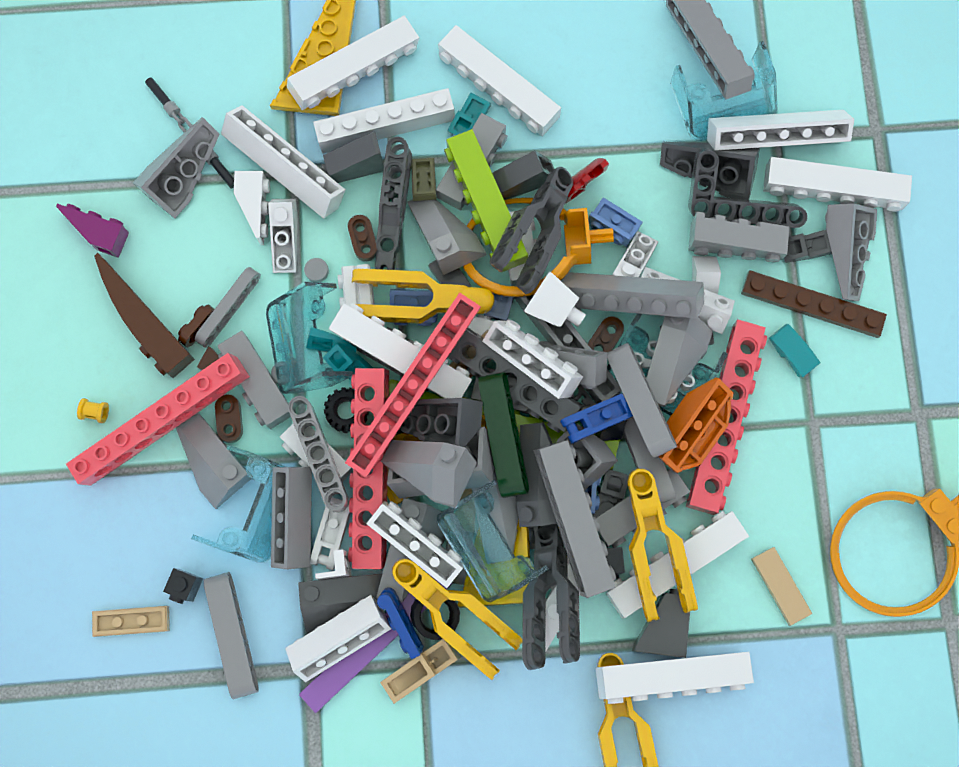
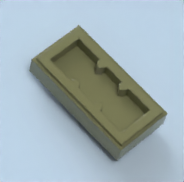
M434 158L412 159L413 201L437 200Z

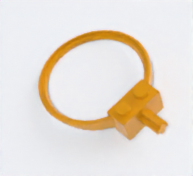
M512 198L504 201L506 205L515 203L531 204L533 198ZM563 208L559 215V219L564 220L566 223L564 225L567 257L564 256L551 273L560 281L568 274L573 265L591 264V244L614 242L613 228L589 230L587 208L569 209L567 211ZM472 218L467 227L473 231L476 224ZM472 263L463 266L468 276L477 285L502 296L523 297L534 295L545 277L541 279L531 293L525 294L517 286L500 285L486 279L474 268Z
M940 488L932 489L923 497L905 492L885 491L866 496L849 507L839 519L830 544L832 568L837 581L846 594L857 604L869 611L893 617L921 613L937 604L952 587L959 569V495L950 501ZM884 500H897L913 505L917 501L950 541L951 546H946L947 564L944 577L938 588L923 601L905 607L882 606L861 596L845 577L839 556V542L842 532L853 515L872 503Z

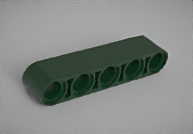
M505 372L479 377V390L483 402L484 416L500 494L502 498L528 494L529 483L508 378Z

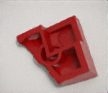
M597 158L572 176L573 186L567 196L566 204L584 192L589 182L607 170L609 163L606 159Z

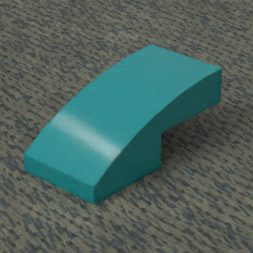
M470 93L461 111L458 110L447 131L456 136L471 130L480 114H487L491 103Z
M785 324L769 337L779 355L787 359L798 377H804L820 364V361L810 347L789 324Z
M310 327L306 348L329 352L340 342L356 352V347L332 333Z
M340 342L323 357L338 375L344 373L350 380L352 374H355V368H373L360 355Z

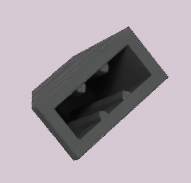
M375 132L364 135L324 154L325 164H321L322 171L337 183L383 172L384 170Z
M534 150L494 171L492 174L503 199L506 200L539 189L554 167L551 160Z
M670 589L669 593L662 594L656 604V610L660 619L646 622L633 645L632 651L686 658L690 612L684 613L678 590Z

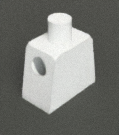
M550 271L524 310L527 314L558 327H561L565 320L579 327L586 316L585 313L574 307L579 297Z

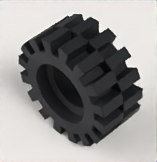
M342 387L341 390L338 391L336 389L333 391L334 394L328 395V401H325V409L323 410L325 418L332 428L339 432L348 433L351 424L354 423V416L349 419H342L338 416L337 409L341 403L351 402L352 399H355V390L350 387L349 389ZM369 412L364 417L365 423L368 420L367 415H369Z

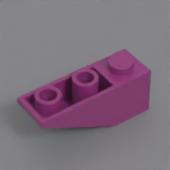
M57 203L56 207L97 251L119 258L129 235L121 221L114 218L106 220L96 212L88 211V213H85L72 204L64 206Z

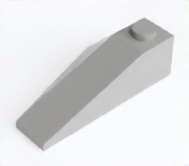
M412 199L407 202L443 275L486 256V252L477 235L439 201H413Z
M854 203L828 205L825 215L826 230L843 300L859 301L865 279L863 265L866 260H869L871 254L867 251L869 241L874 240L876 234L877 209Z

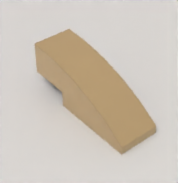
M442 639L380 683L395 704L457 661L461 656L456 649Z

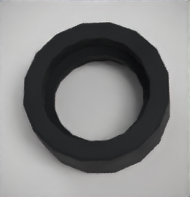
M415 599L410 613L413 626L422 636L430 640L443 639L434 629H430L422 623L421 610L424 605ZM448 599L444 602L450 612L446 624L455 631L460 621V610L456 601Z

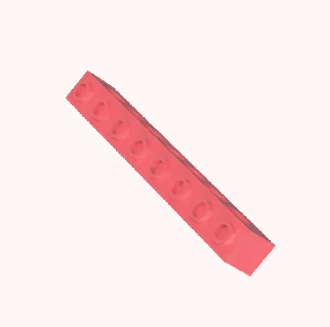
M459 292L345 464L365 477L370 474L481 306Z
M738 319L732 326L719 379L729 389H734L739 393L738 400H731L730 413L734 420L733 423L728 424L722 434L727 438V446H721L716 442L702 464L696 466L686 503L688 508L712 515L724 509L726 496H723L725 486L729 487L732 479V473L729 470L731 463L734 464L737 459L738 450L735 449L736 442L741 440L744 432V426H741L743 417L746 418L749 412L750 404L747 403L749 394L752 395L756 381L752 379L754 372H758L762 359L758 356L760 349H764L767 341V336L764 335L766 327ZM747 345L751 350V354L743 353L740 346ZM735 367H741L745 371V376H738L735 373ZM712 458H718L721 461V469L717 470L712 467ZM706 481H711L715 484V493H709L705 489Z
M227 353L70 460L66 465L77 484L91 486L250 376L238 357Z
M355 368V374H352L351 386L352 389H355V399L351 400V412L354 414V423L351 424L350 434L351 438H354V448L369 428L364 421L365 415L368 412H372L375 419L389 398V370ZM372 387L375 395L372 400L368 401L365 398V391ZM386 450L370 475L365 477L354 469L353 473L350 474L349 483L350 487L353 488V498L349 500V511L353 512V518L349 524V537H352V547L348 551V560L352 562V569H383L386 563L387 540L368 526L362 518L365 511H369L373 516L384 501L387 502L388 467L381 462ZM366 486L371 487L373 490V496L370 500L363 496V490ZM364 536H368L372 540V547L370 549H366L362 545Z

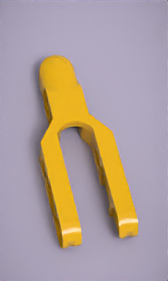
M354 269L352 271V283L372 284L373 287H378V284L396 285L397 288L429 289L433 292V299L426 307L355 304L364 310L362 314L370 319L372 316H375L384 322L421 324L438 313H446L459 292L481 306L477 314L489 312L494 305V295L486 288L438 284L423 271Z
M637 468L628 476L631 504L637 526L629 545V551L647 622L660 619L655 606V601H657L656 595L652 591L649 580L651 573L644 547V541L647 536L646 532L650 530H659L665 534L679 599L684 613L692 610L696 611L698 610L683 540L665 524L653 475L646 469Z
M399 559L393 565V578L429 609L434 631L488 678L493 680L500 670L442 621L441 613L439 612L442 603L448 599L461 602L515 650L520 647L522 638L469 592L446 590L410 559Z
M614 653L603 654L597 663L598 667L624 665L622 659ZM623 697V703L608 704V700L603 699L606 715L599 729L598 739L604 767H617L618 759L611 727L614 720L622 716L634 721L643 767H659L650 725L633 710L631 697Z

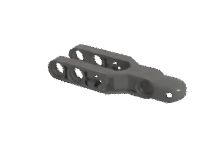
M401 137L391 138L386 146L379 203L375 269L383 270L384 267H387V270H395L396 256L400 249L412 164V153L406 140ZM396 142L402 143V144H398V145L394 146V147L392 148V150H391V147H392V145H393L394 143H396ZM398 150H404L402 154L395 155ZM395 173H401L400 177L392 178ZM386 240H392L394 242L393 249L388 252L383 251V243Z
M563 167L551 170L544 184L537 190L531 204L513 213L490 259V264L499 272H502L503 268L510 262L513 254L517 253V246L522 236L527 233L535 217L540 223L541 232L516 282V286L525 294L531 293L539 284L561 238L559 215L573 186L570 173Z
M557 524L540 526L535 534L534 575L523 592L522 657L524 665L528 670L540 669L545 665V594L554 585H556L557 613L559 614L557 638L559 639L561 658L564 664L577 662L580 658L579 591L567 577V553Z

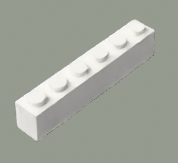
M404 15L288 77L287 89L301 110L307 107L313 108L327 96L331 98L337 95L340 89L346 86H354L359 82L360 78L366 75L368 77L374 75L380 67L394 64L404 54L405 56L412 54L417 49L420 37Z
M457 25L439 42V57L444 63L453 65L463 78L468 77L473 81L478 90L487 92L497 105L506 107L512 117L525 122L531 132L538 133L543 137L560 118L561 107Z
M449 88L314 121L313 123L322 154L371 132H375L377 140L451 122L455 117Z
M243 105L226 113L221 135L323 219L338 210L346 189Z
M845 110L709 118L707 141L714 150L850 142L854 118Z
M771 157L766 164L763 192H770L774 196L793 195L797 199L815 198L819 202L837 201L840 204L854 203L870 208L882 207L887 208L888 211L897 212L903 210L910 203L912 175Z
M343 303L328 329L402 374H405L424 345L417 341L413 344L405 340L407 335L395 328L392 331L383 327L385 325L384 321L375 316H372L371 319L362 314L364 310L354 303H351L350 306ZM446 359L427 388L443 398H462L472 381L468 377L470 373L459 366L456 369L447 365L449 360Z
M721 511L711 518L712 524L706 528L703 524L691 531L693 536L686 541L682 538L690 575L749 537L733 511L727 514ZM660 551L650 558L652 563L649 564L651 573L649 580L656 597L676 585L669 552L664 554ZM634 569L629 572L631 577L625 581H622L621 578L614 581L616 588L606 592V595L622 619L642 607Z
M749 652L595 667L599 699H607L608 704L623 703V697L631 696L633 701L648 700L649 694H657L658 699L673 697L672 692L681 691L682 696L697 695V689H706V693L722 692L721 687L730 686V691L746 689L745 684L754 683Z

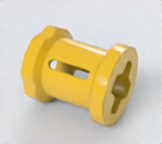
M82 398L78 404L77 417L80 420L88 418L97 420L99 423H105L108 417L109 404L106 402H101V404L89 402L88 399Z

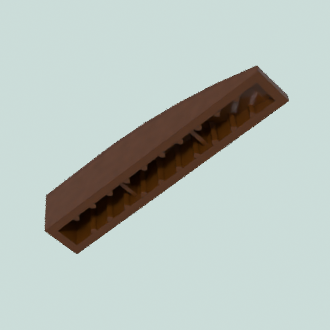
M99 253L94 255L111 301L126 326L142 345L139 347V350L148 359L151 356L155 359L157 363L154 366L163 376L166 373L172 378L177 376L195 359Z

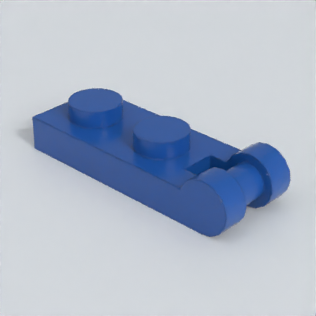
M619 394L560 420L563 428L567 429L570 435L568 439L573 444L630 419L633 415L623 394ZM580 421L584 429L579 431L575 423Z
M389 587L385 588L378 597L377 604L381 609H386L389 615V625L393 631H397L400 637V646L404 653L408 652L411 659L421 655L424 646L395 590Z

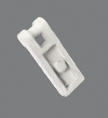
M333 497L330 500L331 505L334 507L339 506L343 501ZM349 505L346 510L339 513L333 512L325 506L311 553L310 564L316 566L322 564L327 569H335L333 550H340L351 513ZM323 547L331 549L329 556L321 554Z

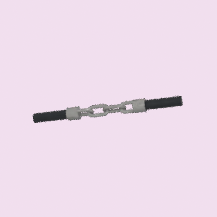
M152 77L148 78L145 81L146 85L162 103L171 118L174 117L180 129L185 133L186 129L182 124L186 122L189 127L193 125L186 117L182 116L180 108L174 101L168 98ZM213 150L206 162L213 166L231 189L234 188V178L220 162L218 155Z

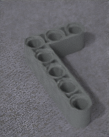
M703 148L696 153L688 203L689 211L693 216L696 214L694 211L695 205L698 202H705L706 208L703 211L705 218L719 215V207L722 204H728L729 211L722 216H726L725 219L729 222L740 218L750 221L751 224L765 222L789 226L790 228H799L806 223L807 213L797 204L714 197L719 158L714 151L708 148ZM705 154L712 155V162L708 166H702L701 158ZM702 178H708V187L704 190L698 189V181ZM752 206V214L748 217H743V208ZM770 208H775V216L772 219H766V211ZM794 210H799V218L795 221H790V213Z

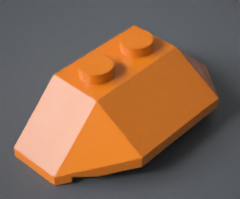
M715 377L688 392L667 421L677 447L660 455L659 458L676 473L701 465L729 424L731 400L734 393L719 378Z

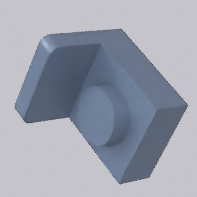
M492 293L494 295V305L484 316L499 321H507L514 297Z

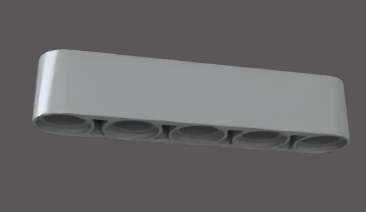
M627 342L608 352L607 359L652 457L656 458L676 448L677 444L630 344Z
M296 396L289 402L288 410L324 504L333 512H343L349 505V497L315 410L308 399L303 396ZM300 404H306L307 410L305 413L296 414V407ZM309 426H314L316 428L315 434L312 437H305V429ZM320 448L324 449V457L320 460H314V451ZM327 471L333 472V480L330 483H323L322 475ZM341 494L343 497L342 503L336 507L332 506L330 502L332 496Z
M632 416L630 419H627L623 435L636 468L646 469L653 475L660 503L676 499L675 490L664 462L659 456L656 458L652 457Z
M230 572L204 579V589L230 696L234 700L257 693L259 691L258 681Z

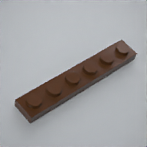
M751 270L747 273L741 292L742 295L875 338L881 336L887 316L885 313Z

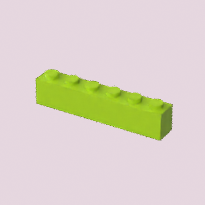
M471 129L446 139L447 148L444 149L448 162L453 161L456 168L453 170L457 183L462 182L465 189L462 190L463 197L466 203H471L473 211H471L473 220L476 225L480 224L483 232H480L484 245H489L492 253L489 254L491 258L511 219V215L474 131ZM520 240L517 246V253L513 254L510 262L503 268L502 272L526 263L528 253L522 240Z

